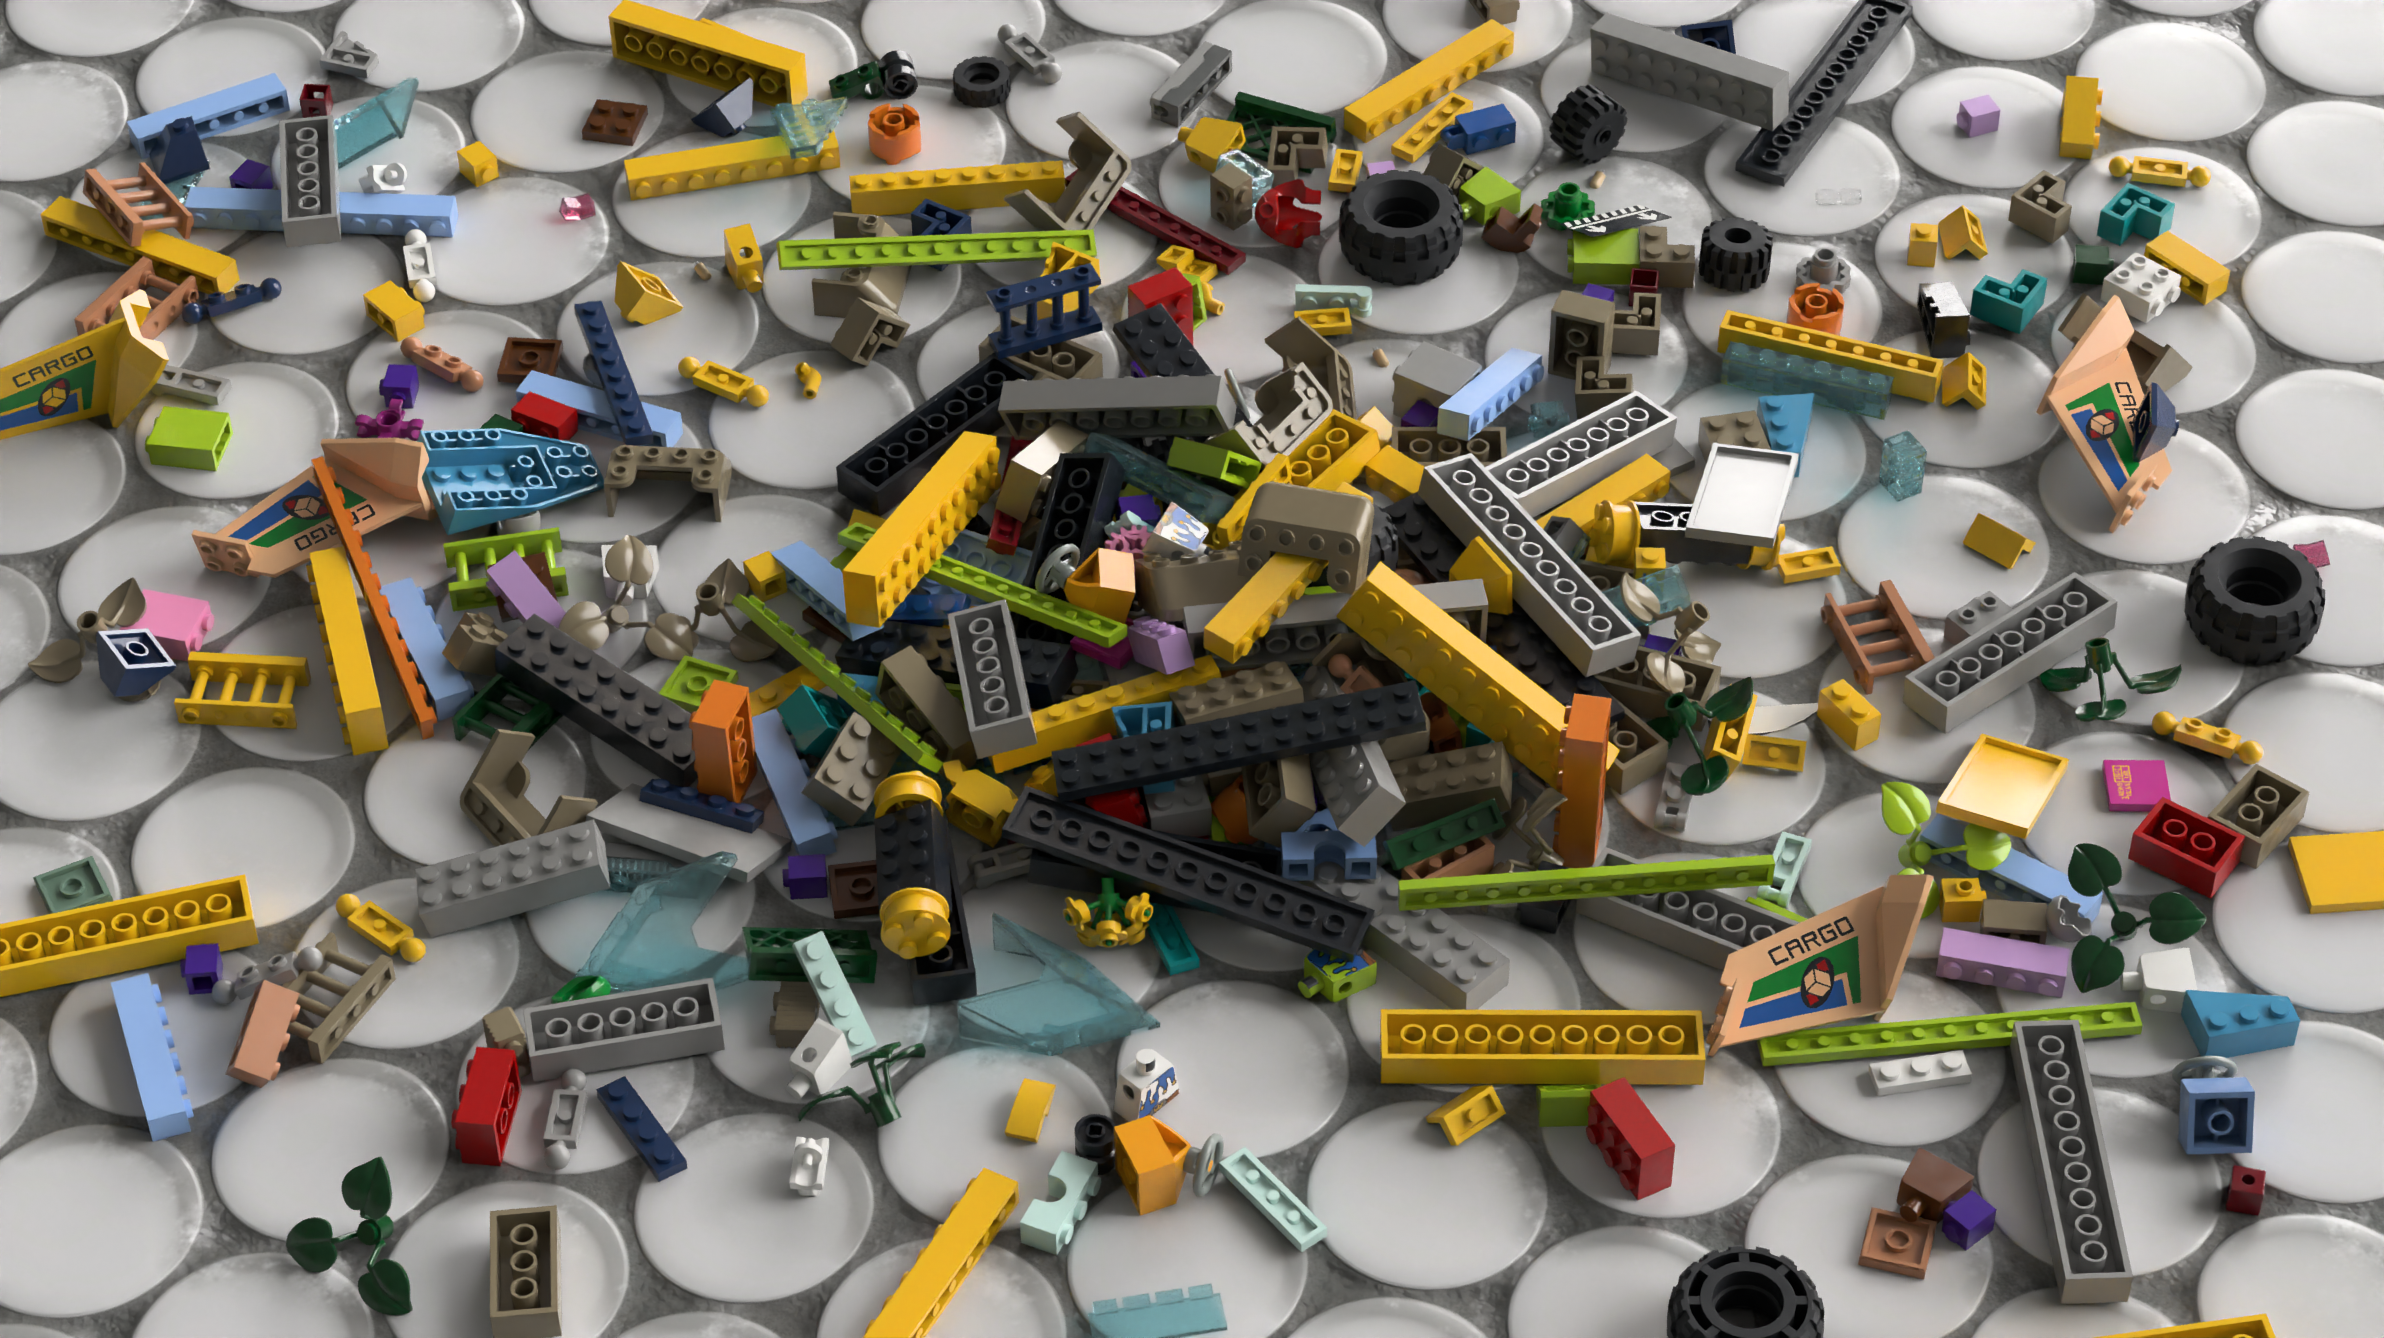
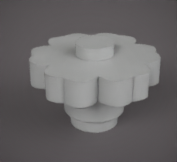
M1819 248L1812 255V258L1804 257L1797 264L1796 284L1801 286L1809 283H1820V288L1830 291L1835 288L1842 294L1850 286L1851 268L1846 264L1845 260L1838 259L1833 249Z

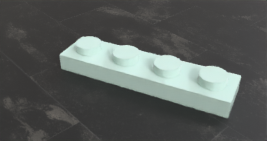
M823 931L795 942L792 947L829 1024L844 1032L851 1057L876 1047L877 1042Z
M1246 1147L1219 1162L1220 1172L1300 1252L1305 1251L1327 1237V1227Z

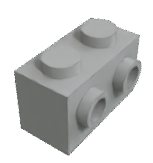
M1988 591L1980 597L1973 598L1968 604L1958 610L1951 611L1947 615L1944 638L1955 646L2013 609L1991 591Z

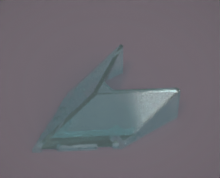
M417 77L406 78L396 86L387 89L359 105L356 109L334 120L337 136L338 170L389 140L404 137L419 84Z
M720 851L637 885L630 894L631 897L621 912L617 913L591 951V956L582 969L578 970L573 979L581 976L601 975L610 983L611 988L627 992L713 978L715 991L748 981L747 958L698 947L691 928L737 862L736 854Z
M994 912L992 915L994 950L1036 958L1045 966L1042 975L1038 980L959 1000L957 1005L959 1035L961 1039L1048 1056L1062 1054L1063 1049L1080 1044L1084 1048L1129 1036L1131 1031L1147 1027L1148 1030L1160 1027V1022L1087 959Z

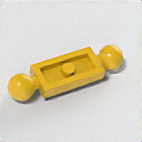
M2116 156L2110 160L2108 166L2113 176L2123 177L2127 173H2132L2131 181L2185 187L2186 180H2190L2194 186L2203 187L2211 179V173L2205 166H2196L2192 170H2188V162L2134 156L2133 163H2130L2127 158Z
M688 356L681 359L678 364L679 373L684 378H692L693 385L736 403L747 397L749 404L754 407H761L769 399L767 389L762 385H754L753 378L709 360L701 367L696 358Z
M2167 711L2158 712L2152 719V728L2156 733L2168 735L2173 732V740L2228 759H2231L2235 753L2239 755V758L2244 763L2250 765L2258 763L2263 756V749L2258 742L2249 740L2240 743L2241 735L2235 734L2227 728H2217L2205 724L2197 718L2183 717L2181 722H2178Z
M343 894L337 899L336 911L341 917L347 918L348 927L391 956L400 950L402 957L408 962H418L424 957L426 953L425 944L419 938L414 937L412 928L370 900L361 906L359 899L353 894Z

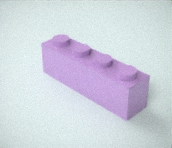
M515 550L486 570L488 577L487 587L495 597L500 595L506 602L504 607L513 619L518 617L524 623L533 614H536L556 628L559 627L566 612Z
M1150 616L1133 620L1134 625L1127 627L1128 638L1136 662L1166 675L1195 666L1185 630L1158 619H1151Z
M1944 927L1936 976L2062 998L2070 949Z

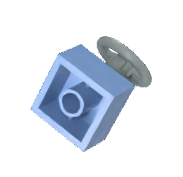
M2221 1056L2195 1057L2179 1063L2172 1071L2173 1080L2180 1084L2178 1140L2186 1154L2252 1153L2255 1091L2246 1077L2233 1078L2237 1073V1065L2231 1059ZM2213 1066H2222L2227 1068L2225 1072L2215 1070ZM2197 1067L2195 1070L2187 1071L2189 1069Z

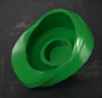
M601 975L577 977L564 985L551 998V1004L610 995L611 985Z

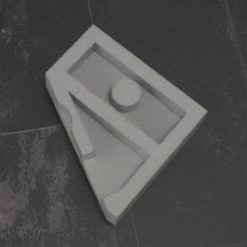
M344 31L339 33L319 60L322 69L368 78L379 63L376 53L364 48V45L359 41L352 42L349 40L348 34Z

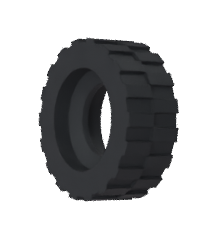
M976 56L965 59L953 71L954 95L957 96L959 102L974 108L993 107L998 103L1004 102V99H1007L1011 92L1009 67L1003 61L997 60L994 57ZM977 79H989L994 81L986 85H975L969 83Z

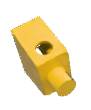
M1208 117L1201 118L1194 129L1183 126L1178 133V141L1185 143L1188 159L1212 173L1228 163L1231 164L1246 142L1241 123Z
M750 223L724 229L725 264L736 288L739 290L747 288L751 293L761 290L763 287L762 283H764L763 260ZM741 249H744L746 256H740L739 252Z

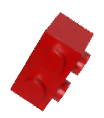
M531 391L511 409V420L522 424L524 433L569 441L578 432L577 409Z

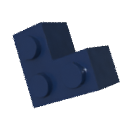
M925 199L911 213L912 236L972 234L971 216L929 199ZM949 264L928 266L943 271Z

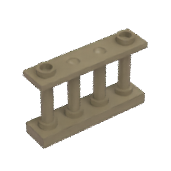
M329 932L321 942L315 945V948L320 950L323 956L320 968L312 972L300 969L298 970L297 979L282 985L284 988L300 993L296 1003L300 1005V1008L325 1018L314 1029L296 1021L294 1023L290 1022L287 1032L308 1041L311 1059L320 1064L326 1061L396 980L392 958L381 954L373 964L367 965L339 953L336 936L332 932ZM331 964H335L362 977L355 985L348 986L323 975V973ZM314 984L343 997V999L337 1006L331 1008L304 996V994Z

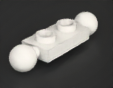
M412 229L406 234V246H403L410 289L413 288L414 297L418 301L428 302L435 295L433 285H437L430 242L426 243L427 239L424 232L419 229Z

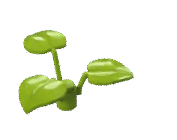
M1886 782L1881 784V810L1886 826L1893 833L1899 835H1907L1913 832L1911 837L1906 839L1907 844L1899 849L1898 859L1906 868L1902 869L1897 875L1924 874V870L1919 866L1926 865L1930 861L1931 856L1966 850L1967 864L1971 868L1981 871L1993 869L2007 858L2011 849L2009 836L2006 833L1969 823L1963 832L1965 845L1931 850L1925 842H1916L1915 840L1921 832L1919 823L1927 821L1931 815L1928 798L1920 789L1907 783ZM1934 880L1932 881L1921 919L1932 914L1939 904V888Z

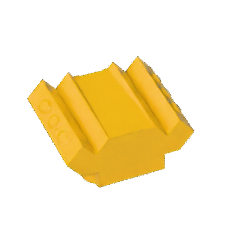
M959 759L943 762L946 778L951 781L950 784L953 787L946 797L949 803V807L946 810L948 822L989 846L994 847L1000 840L1002 828L1019 798L1009 787L977 769L968 770Z

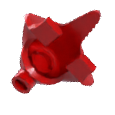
M1296 179L1280 184L1263 194L1255 207V220L1260 230L1275 241L1294 248H1300L1303 245L1304 239L1310 236H1320V222L1318 221L1322 219V215L1317 211L1297 208L1293 205V201L1296 198L1301 204L1320 205L1321 190H1312L1305 186L1302 179Z

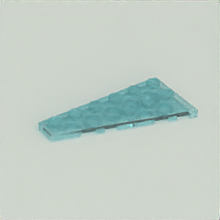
M847 96L817 101L814 98L801 101L802 104L796 105L780 103L776 105V108L770 109L771 120L791 159L819 154L824 146L823 140L829 138L828 133H832L839 122L838 116H842L844 114L843 109L848 107Z

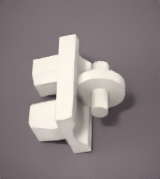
M399 163L371 165L366 168L368 175L359 178L363 193H372L374 191L375 193H401L405 191L402 184L406 181L407 171Z
M796 1137L789 1184L790 1189H798L800 1196L816 1197L819 1194V1190H823L829 1138L814 1140L812 1138Z

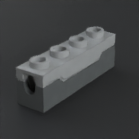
M1206 41L1198 49H1195L1192 55L1179 66L1178 70L1171 77H1168L1165 83L1151 95V118L1179 128L1232 72V51L1215 44L1212 45V43Z

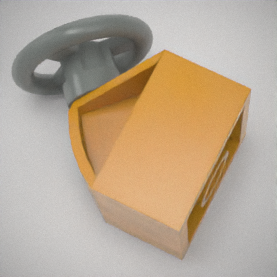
M1065 544L1049 555L1036 576L1035 586L1038 592L1049 594L1062 587L1069 603L1125 624L1135 595L1132 553L1098 548L1077 569L1080 551L1076 545ZM1071 553V557L1067 560H1060L1063 555ZM1050 570V574H1049V576L1047 577V579L1045 580V577H1046L1048 571Z
M1151 1115L1114 1127L1115 1169L1140 1216L1176 1204L1186 1173L1194 1175L1193 1192L1196 1196L1203 1197L1210 1191L1218 1174L1219 1162H1221L1224 1143L1221 1135L1212 1134L1206 1140L1203 1148L1199 1149L1191 1147L1190 1143Z

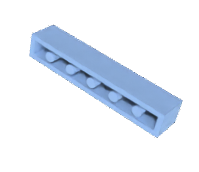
M272 73L127 121L132 145L141 159L150 157L149 154L166 124L172 123L176 119L192 116L199 137L202 140L289 111L290 107L286 88L277 75Z
M1516 348L1508 350L1439 407L1437 433L1469 441L1542 380L1544 375L1542 355Z
M533 370L530 371L516 390L517 403L531 391L577 409L578 429L623 442L603 390ZM641 402L653 432V443L638 446L674 447L683 435L681 413Z
M798 541L771 553L785 570L787 587L852 641L884 628L883 624L880 628L847 622L843 573L839 568L831 565L827 558L821 557L814 548H810L803 541Z
M411 577L381 586L379 593L381 596L386 595L390 605L389 617H395L398 623L400 634H397L399 640L404 639L409 652V656H406L408 662H414L418 673L417 680L419 684L424 685L428 702L433 707L438 721L453 717L457 711L461 710L471 701L470 698L475 696L474 690L469 680L464 681V671L457 670L442 654L447 645L444 642V631L440 623H434L436 619L431 605H425L426 598L421 586L416 588Z
M777 709L752 717L756 760L797 854H825L826 856L837 852L833 840L838 838L833 822H826L825 818L829 817L827 810L801 793L808 782L807 777L810 776V771L805 759H798L801 751L795 745L796 739L790 740L789 736L792 733L783 725Z
M1938 813L1920 835V841L1928 844L1931 850L1965 845L1963 832L1966 826ZM2012 848L2007 858L2000 865L1990 870L1981 871L1971 868L1966 862V850L1933 855L1929 861L1962 878H1979L1980 887L2008 901L2047 903L2048 906L2054 897L2064 895L2068 897L2069 901L2081 905L2078 910L2079 916L2089 918L2091 923L2100 911L2103 892L2094 897L2078 894L2072 888L2068 875Z
M148 973L111 982L152 1141L191 1132L188 1118L194 1117L190 1099H182V1095L188 1093L183 1075L176 1077L175 1072L180 1071L181 1067L177 1052L170 1053L169 1051L175 1045L171 1030L163 1029V1026L168 1025L164 1006L157 1007V1003L162 1002L158 984L151 985Z

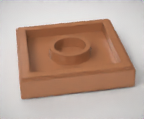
M1872 1207L1858 1265L1924 1280L1937 1221L1918 1218L1915 1222H1908L1902 1218L1900 1213Z

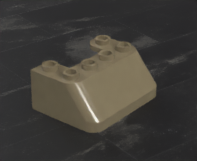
M621 445L611 452L604 480L608 517H614L621 488L630 486L635 479L691 481L692 487L695 490L713 493L716 522H722L732 474L731 461L723 453L715 449Z
M1272 481L1264 483L1255 493L1243 528L1238 575L1252 578L1271 558V551L1329 560L1327 581L1330 587L1337 592L1353 594L1365 580L1367 574L1374 519V506L1372 502L1360 495Z
M1241 541L1229 542V547H1225L1223 550L1210 551L1209 556L1198 557L1197 554H1185L1180 556V560L1170 561L1169 558L1161 557V553L1152 552L1144 554L1141 559H1134L1138 606L1159 621L1174 622L1183 620V607L1229 602L1251 579V577L1238 575Z

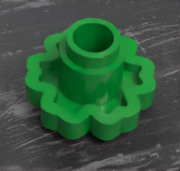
M1562 183L1556 191L1548 193V198L1541 201V208L1543 209L1541 218L1547 220L1549 227L1555 228L1558 231L1567 229V227L1560 225L1562 223L1595 216V202L1588 200V194L1581 192L1579 186L1575 183Z

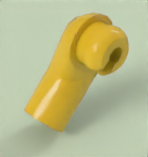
M1201 282L1205 309L1216 315H1221L1225 304L1212 298L1211 290H1213V287L1209 283Z
M801 362L795 367V373L798 375V379L805 384L803 395L808 399H814L821 383V375L806 362Z

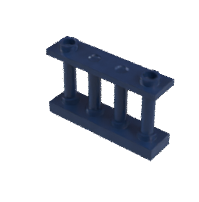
M1092 264L1080 265L987 291L986 296L995 312L1000 315V331L988 334L989 344L997 358L1003 359L1103 331L1101 319L1093 306H1089V287L1101 284V279ZM1078 291V309L1063 313V295ZM1052 298V317L1037 321V302ZM1026 305V324L1011 328L1010 309Z

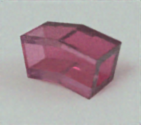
M588 193L576 197H562L559 212L565 221L582 220L596 215L594 201Z
M2324 540L2310 544L2293 545V550H2299L2306 555L2308 562L2313 563L2316 568L2330 565Z

